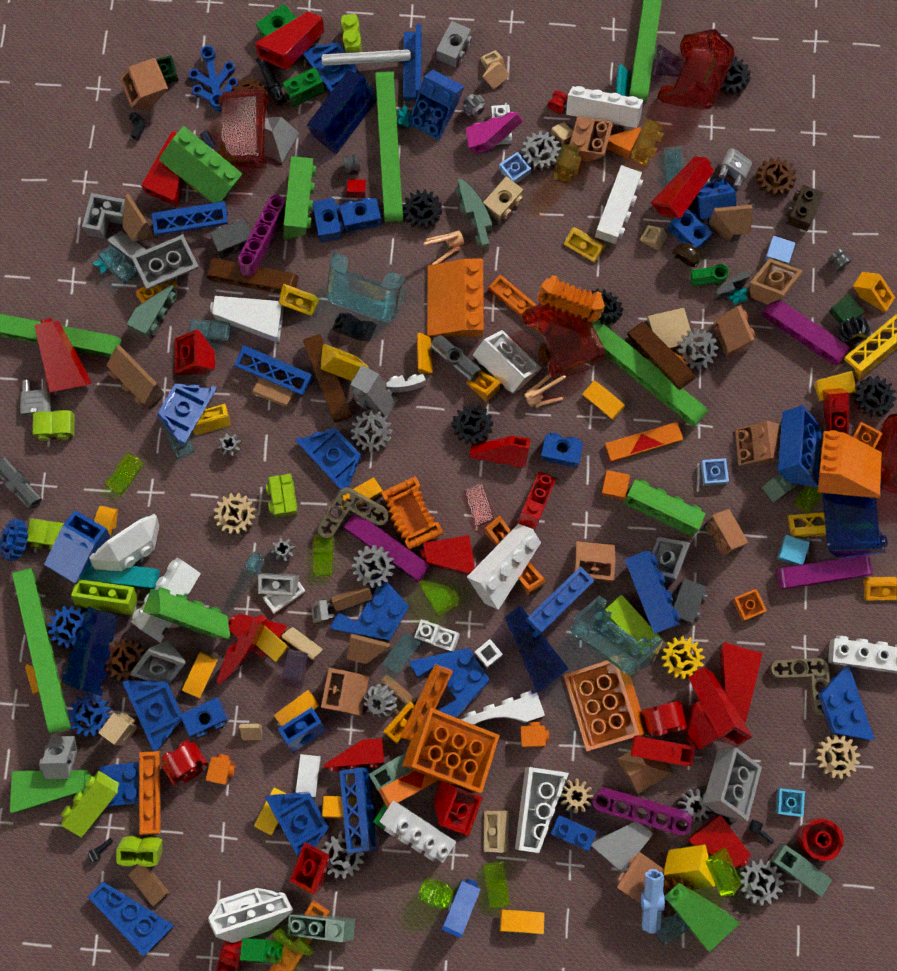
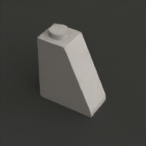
M632 821L593 840L591 847L623 873L628 867L632 856L640 852L653 833L649 831L651 829L650 826Z

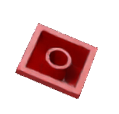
M195 329L175 338V375L205 374L215 370V351L200 330Z
M700 702L691 704L688 708L686 720L687 729L684 732L687 737L685 741L688 745L695 746V750H700L719 737Z
M440 781L433 800L439 825L469 836L483 797Z
M304 842L289 882L311 894L319 893L327 873L330 854Z

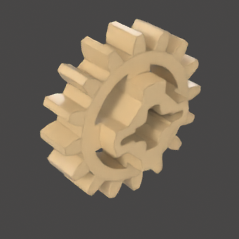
M230 493V498L222 497L223 503L217 502L220 507L214 509L218 513V515L214 516V519L220 520L217 526L222 527L223 532L229 530V534L233 535L234 531H236L238 535H241L242 529L247 532L248 525L253 527L251 520H256V517L252 513H255L256 509L250 508L253 506V502H247V496L241 498V494L238 493L234 497ZM233 502H239V503H242V504L234 505V504H232V503H233ZM231 508L237 512L239 520L233 516ZM248 512L247 518L244 521V515ZM236 523L238 526H230V524Z
M832 735V740L828 736L825 737V742L818 743L821 749H815L819 753L815 760H820V764L817 767L824 768L823 774L830 772V778H835L837 774L838 779H843V774L846 777H850L849 771H857L854 765L860 764L856 760V757H859L860 754L855 753V750L858 748L857 746H851L853 740L845 741L844 735L840 736L839 739L837 735ZM839 743L841 744V746L835 748L834 746H831V744ZM835 753H839L838 757L840 758V760H835ZM838 765L844 767L843 770H834Z

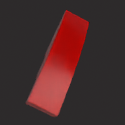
M260 615L253 619L250 629L241 633L238 642L227 649L217 684L220 685L230 678L253 651L263 632L267 617Z

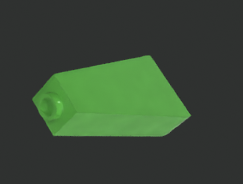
M71 770L69 779H44L43 771H12L10 812H22L76 795L78 791L84 790L86 781L92 775L89 774V770Z
M680 883L664 896L696 939L709 952L739 925L726 910Z

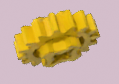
M681 636L679 641L675 637L672 639L673 644L670 642L666 643L668 649H662L665 656H662L661 660L666 661L662 667H668L667 674L673 672V678L681 675V679L684 680L686 675L690 677L693 675L692 672L698 669L697 667H703L704 665L700 662V660L705 659V656L700 655L703 649H697L698 642L692 644L691 637L687 641H685L684 636ZM677 645H683L679 651L673 650V648ZM691 649L694 652L695 657L692 656L690 652ZM685 654L684 658L687 660L681 662V658L678 655ZM670 658L673 659L675 666L672 665ZM686 665L693 666L690 670L682 671Z

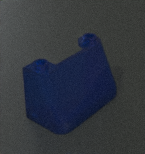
M822 493L827 547L831 554L837 558L886 553L885 547L888 546L887 536L883 535L879 528L877 498Z

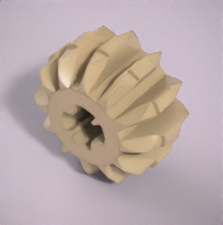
M576 778L573 786L572 782L568 780L569 788L564 785L562 788L566 791V794L561 793L560 797H565L566 800L561 801V805L569 803L566 807L567 811H570L572 806H574L573 812L575 814L578 813V806L582 812H585L583 804L590 807L591 803L586 800L587 798L593 799L594 797L593 795H587V792L591 791L592 788L584 789L586 781H583L579 786V779ZM574 790L576 793H581L579 801L571 799Z

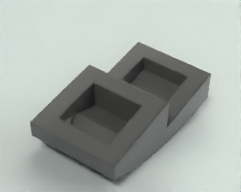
M743 271L724 282L716 291L713 297L714 301L732 295L735 287L746 284L750 278L748 271Z

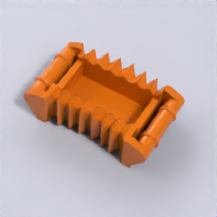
M554 275L549 279H545L537 294V300L543 306L547 304L550 305V308L555 306L556 310L561 309L562 313L568 311L569 316L572 314L575 317L581 315L582 320L587 317L588 322L597 321L605 307L601 292L597 291L592 294L591 290L587 293L586 289L582 291L580 287L575 289L574 285L569 286V282L566 284L564 280L559 282L558 277Z
M416 476L381 492L387 504L386 508L389 509L388 515L392 516L390 520L395 523L394 528L398 529L397 534H402L401 540H405L408 550L413 547H419V545L428 540L435 539L439 535L444 534L439 522H434L435 517H431V513H428L429 508H425L426 502H423V492H419L421 486Z

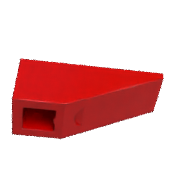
M842 388L823 390V411L826 431L835 430L849 435V392Z
M511 435L483 442L482 444H475V446H471L469 457L476 460L491 461L496 464H507L517 468H525L531 439Z
M538 472L517 524L529 527L534 532L536 531L557 478Z
M634 736L631 756L693 767L696 747Z
M383 738L361 740L325 763L323 767L328 768L329 772L341 771V767L348 766L349 769L360 768V765L367 764L369 768L381 767L380 763H385Z

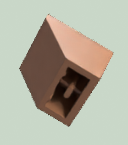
M156 58L128 67L120 77L130 106L133 109L150 110L168 90Z
M577 116L569 145L570 159L590 162L605 157L613 122Z
M741 305L719 316L713 323L726 358L747 352L755 340V332L752 327H749L747 312L743 311Z
M763 421L736 428L738 466L768 465L779 462L780 424Z
M730 509L712 515L706 522L708 534L714 537L719 553H723L724 556L748 544Z
M576 541L573 573L581 566L595 580L594 582L612 584L615 573V545Z
M329 668L321 708L362 716L363 704L365 702L364 695L367 692L369 676Z
M639 852L638 855H633L630 859L628 871L620 875L617 881L619 884L617 888L641 904L645 872H648L649 869H657L664 874V869Z

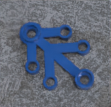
M206 45L202 47L200 53L202 59L207 63L210 79L199 73L197 69L190 70L189 77L192 81H199L211 88L213 94L203 90L201 85L193 86L192 92L195 97H203L208 100L213 110L223 111L228 105L227 97L229 96V91L233 90L230 84L236 82L235 86H238V80L235 77L229 78L227 86L221 93L219 87L229 74L235 72V65L231 61L226 62L223 70L217 77L213 61L216 57L215 50L212 46Z

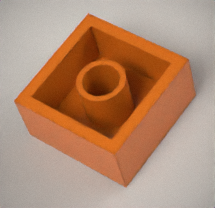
M860 422L852 437L875 449L882 433Z
M606 470L601 495L625 500L630 475Z
M757 589L732 599L742 622L767 611Z

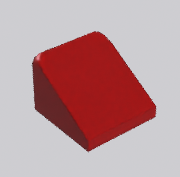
M348 179L347 197L366 198V180Z

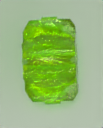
M426 878L421 883L418 897L423 903L440 909L448 908L453 898L454 889L449 884L444 883V881Z

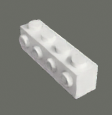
M572 86L568 94L566 115L610 121L613 124L637 128L641 119L643 100L634 96L627 97L621 96L618 93H605L601 90H590L581 86Z
M621 165L595 235L596 238L616 244L618 238L622 239L625 228H622L624 222L628 223L631 212L628 210L630 206L634 207L637 196L634 194L636 190L640 191L643 180L640 179L642 172Z
M836 636V638L830 640L828 664L849 665L855 668L897 674V644H895V647L888 646L887 642L876 641L875 644L868 643L867 639L859 638L856 641H851L846 636Z
M394 800L379 821L386 826L384 830L393 837L398 834L399 837L397 839L406 845L412 843L411 847L420 854L422 851H425L424 856L433 862L437 859L443 863L456 843L445 833Z

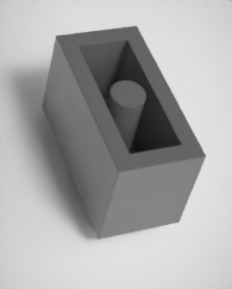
M245 219L235 220L230 225L218 227L213 232H210L221 259L241 251L251 234Z
M685 578L681 581L672 605L673 609H677L680 615V620L678 621L688 625L698 621L701 611L698 610L700 603L704 604L707 597L705 592L706 586Z

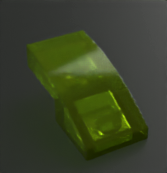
M128 452L117 464L116 471L105 482V486L121 496L135 479L144 462Z
M314 535L313 576H333L334 536L324 538L320 535Z
M498 861L483 864L490 909L510 906L504 862Z
M281 928L277 929L272 935L279 943L294 952L311 956L315 951L302 937H299L294 942Z

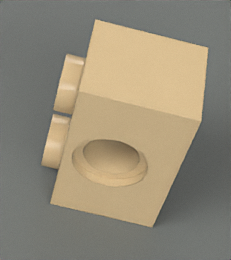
M506 176L483 202L488 214L499 223L503 219L506 220L512 213V208L515 205L519 206L522 202L523 189ZM507 199L508 202L502 203L500 200Z
M122 712L120 714L113 713L99 731V734L114 745L124 746L138 726L134 724L136 720L130 715Z

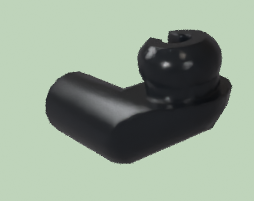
M132 112L129 115V120L132 122L134 129L130 136L135 140H139L145 129V123L141 115Z

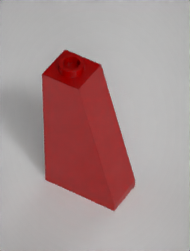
M306 12L257 41L255 45L258 58L287 70L325 32L323 18L311 12Z
M172 131L141 187L146 194L177 208L184 180L159 161L160 156L177 134V132Z
M694 156L650 202L660 216L677 219L682 217L714 172L709 159Z
M52 318L40 320L41 324L34 325L49 392L92 384L60 322L52 321Z
M723 642L720 644L721 686L743 722L746 723L763 653Z
M703 667L697 669L693 675L688 677L720 739L734 747H738L753 737L713 672Z

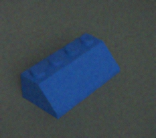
M804 405L782 412L777 470L788 482L818 487L822 427Z
M644 551L625 559L654 634L666 632L680 625L678 622L680 615L677 609H673L671 604L673 601L672 595L669 590L666 591L663 584L665 583V578L662 572H658L656 567L658 561L655 554H651L650 551Z

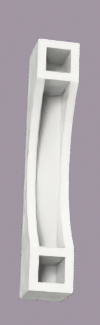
M531 691L520 694V699L513 700V697L501 701L503 705L495 707L494 704L483 707V712L476 714V711L466 713L464 714L465 718L461 720L473 725L493 718H509L527 723L544 717L545 714L538 694H532Z

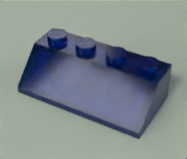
M348 70L306 125L313 137L334 154L339 152L377 101L365 77Z

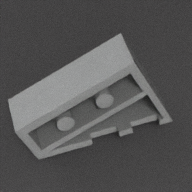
M363 365L361 366L350 384L354 400L356 401L355 404L363 409L367 407L376 413L380 411L383 417L387 416L388 418L398 398L391 395V389L386 390L387 384L378 373Z

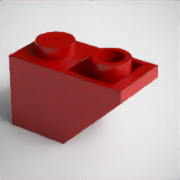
M225 940L221 948L216 971L239 970L242 962L240 960L242 940L234 943Z

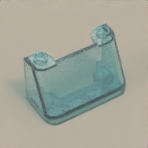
M333 252L329 265L326 292L329 302L383 322L394 321L406 294L405 276L393 272L388 273L383 278L382 283L347 272L349 266L347 257Z
M600 595L573 618L570 625L572 634L628 675H633L649 667L654 662L664 642L657 636L652 640H647L646 637H643L639 642L609 620L612 613L605 610L607 600Z

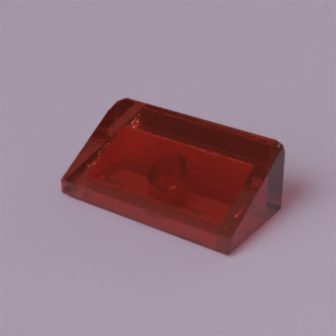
M483 483L464 490L475 526L494 521Z

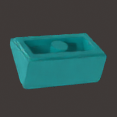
M619 64L615 93L629 97L630 73L622 64Z

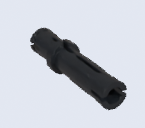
M257 57L256 61L268 85V92L272 94L275 104L281 106L280 100L285 104L286 98L281 91L282 86L280 82H277L270 63L265 60L262 62Z

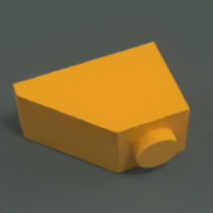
M862 272L853 285L860 298L883 312H887L895 299L894 294L881 274Z

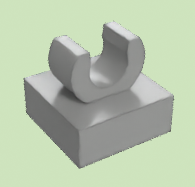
M320 600L311 604L313 623H322L333 618L334 614H328L327 608L333 607V604H327L326 600Z

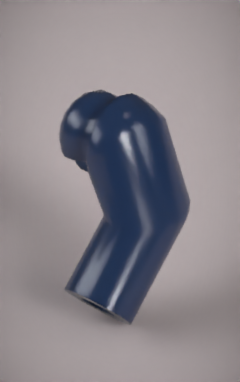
M202 132L200 134L202 140L214 150L216 144L209 132Z

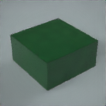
M172 55L156 59L166 84L179 80Z
M850 294L829 310L830 314L839 324L845 322L846 319L861 316L865 312Z

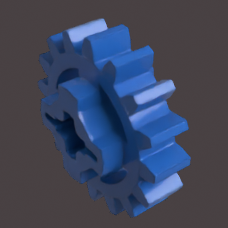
M9 520V524L6 523V528L1 532L0 548L2 549L0 554L7 561H18V557L22 556L21 552H24L26 549L28 533L26 532L27 526H25L23 520Z
M73 605L70 606L69 610L62 606V612L55 610L57 616H50L53 623L47 624V626L52 627L48 634H54L51 640L58 639L59 646L65 643L66 648H68L69 644L72 643L74 647H77V641L84 643L82 637H89L86 630H91V627L87 626V623L91 620H85L84 617L87 613L81 614L80 607L75 611ZM70 613L78 615L81 620L76 621L72 619ZM63 616L64 621L61 626L56 627L57 620ZM66 617H68L71 624H75V627L72 628L73 636L68 629H64V626L67 625ZM83 626L82 633L80 634V636L76 637L75 632L77 631L78 627ZM63 632L67 634L69 640L63 639L58 633Z
M91 693L89 698L87 694H83V699L77 697L75 698L77 704L70 705L73 711H68V714L72 715L69 722L74 723L71 728L73 730L78 729L77 734L81 735L84 732L86 737H89L90 733L93 736H97V731H100L107 722V719L111 717V715H108V712L112 708L106 707L109 701H102L103 696L101 695L96 698V694ZM92 702H96L101 708H95ZM90 711L93 712V715H91L90 718H87V715L90 714ZM80 722H85L88 728L83 727Z

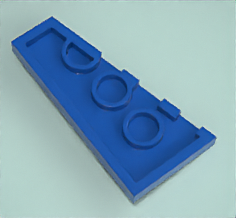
M102 882L88 896L142 956H145L175 926L105 882Z

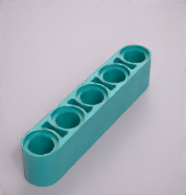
M91 564L81 577V580L151 590L156 587L160 570L132 566L123 571L97 570Z

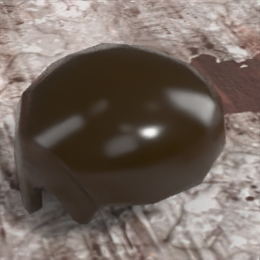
M687 242L679 244L672 252V255L675 254V259L680 258L684 264L696 268L701 261L699 250L693 244Z

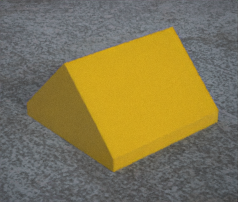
M324 344L322 347L321 370L353 381L362 365L367 368L369 367L355 355Z
M705 844L668 850L663 874L668 881H671L673 877L675 881L682 878L683 883L689 881L690 886L693 885L694 889L716 886Z

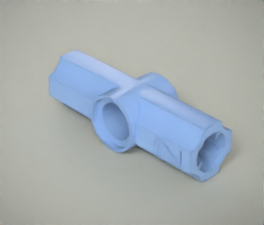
M649 869L648 872H645L644 892H641L642 929L648 933H656L660 930L661 913L665 908L663 893L664 876L663 872H659L657 869Z

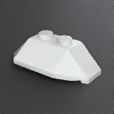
M152 514L142 518L106 541L97 549L96 553L89 556L92 567L97 570L123 571L126 568L132 567L141 558L150 555L155 550L159 530L157 516Z
M255 888L220 899L210 914L208 921L217 938L234 943L242 940V938H249L272 930L293 912V908L285 893Z

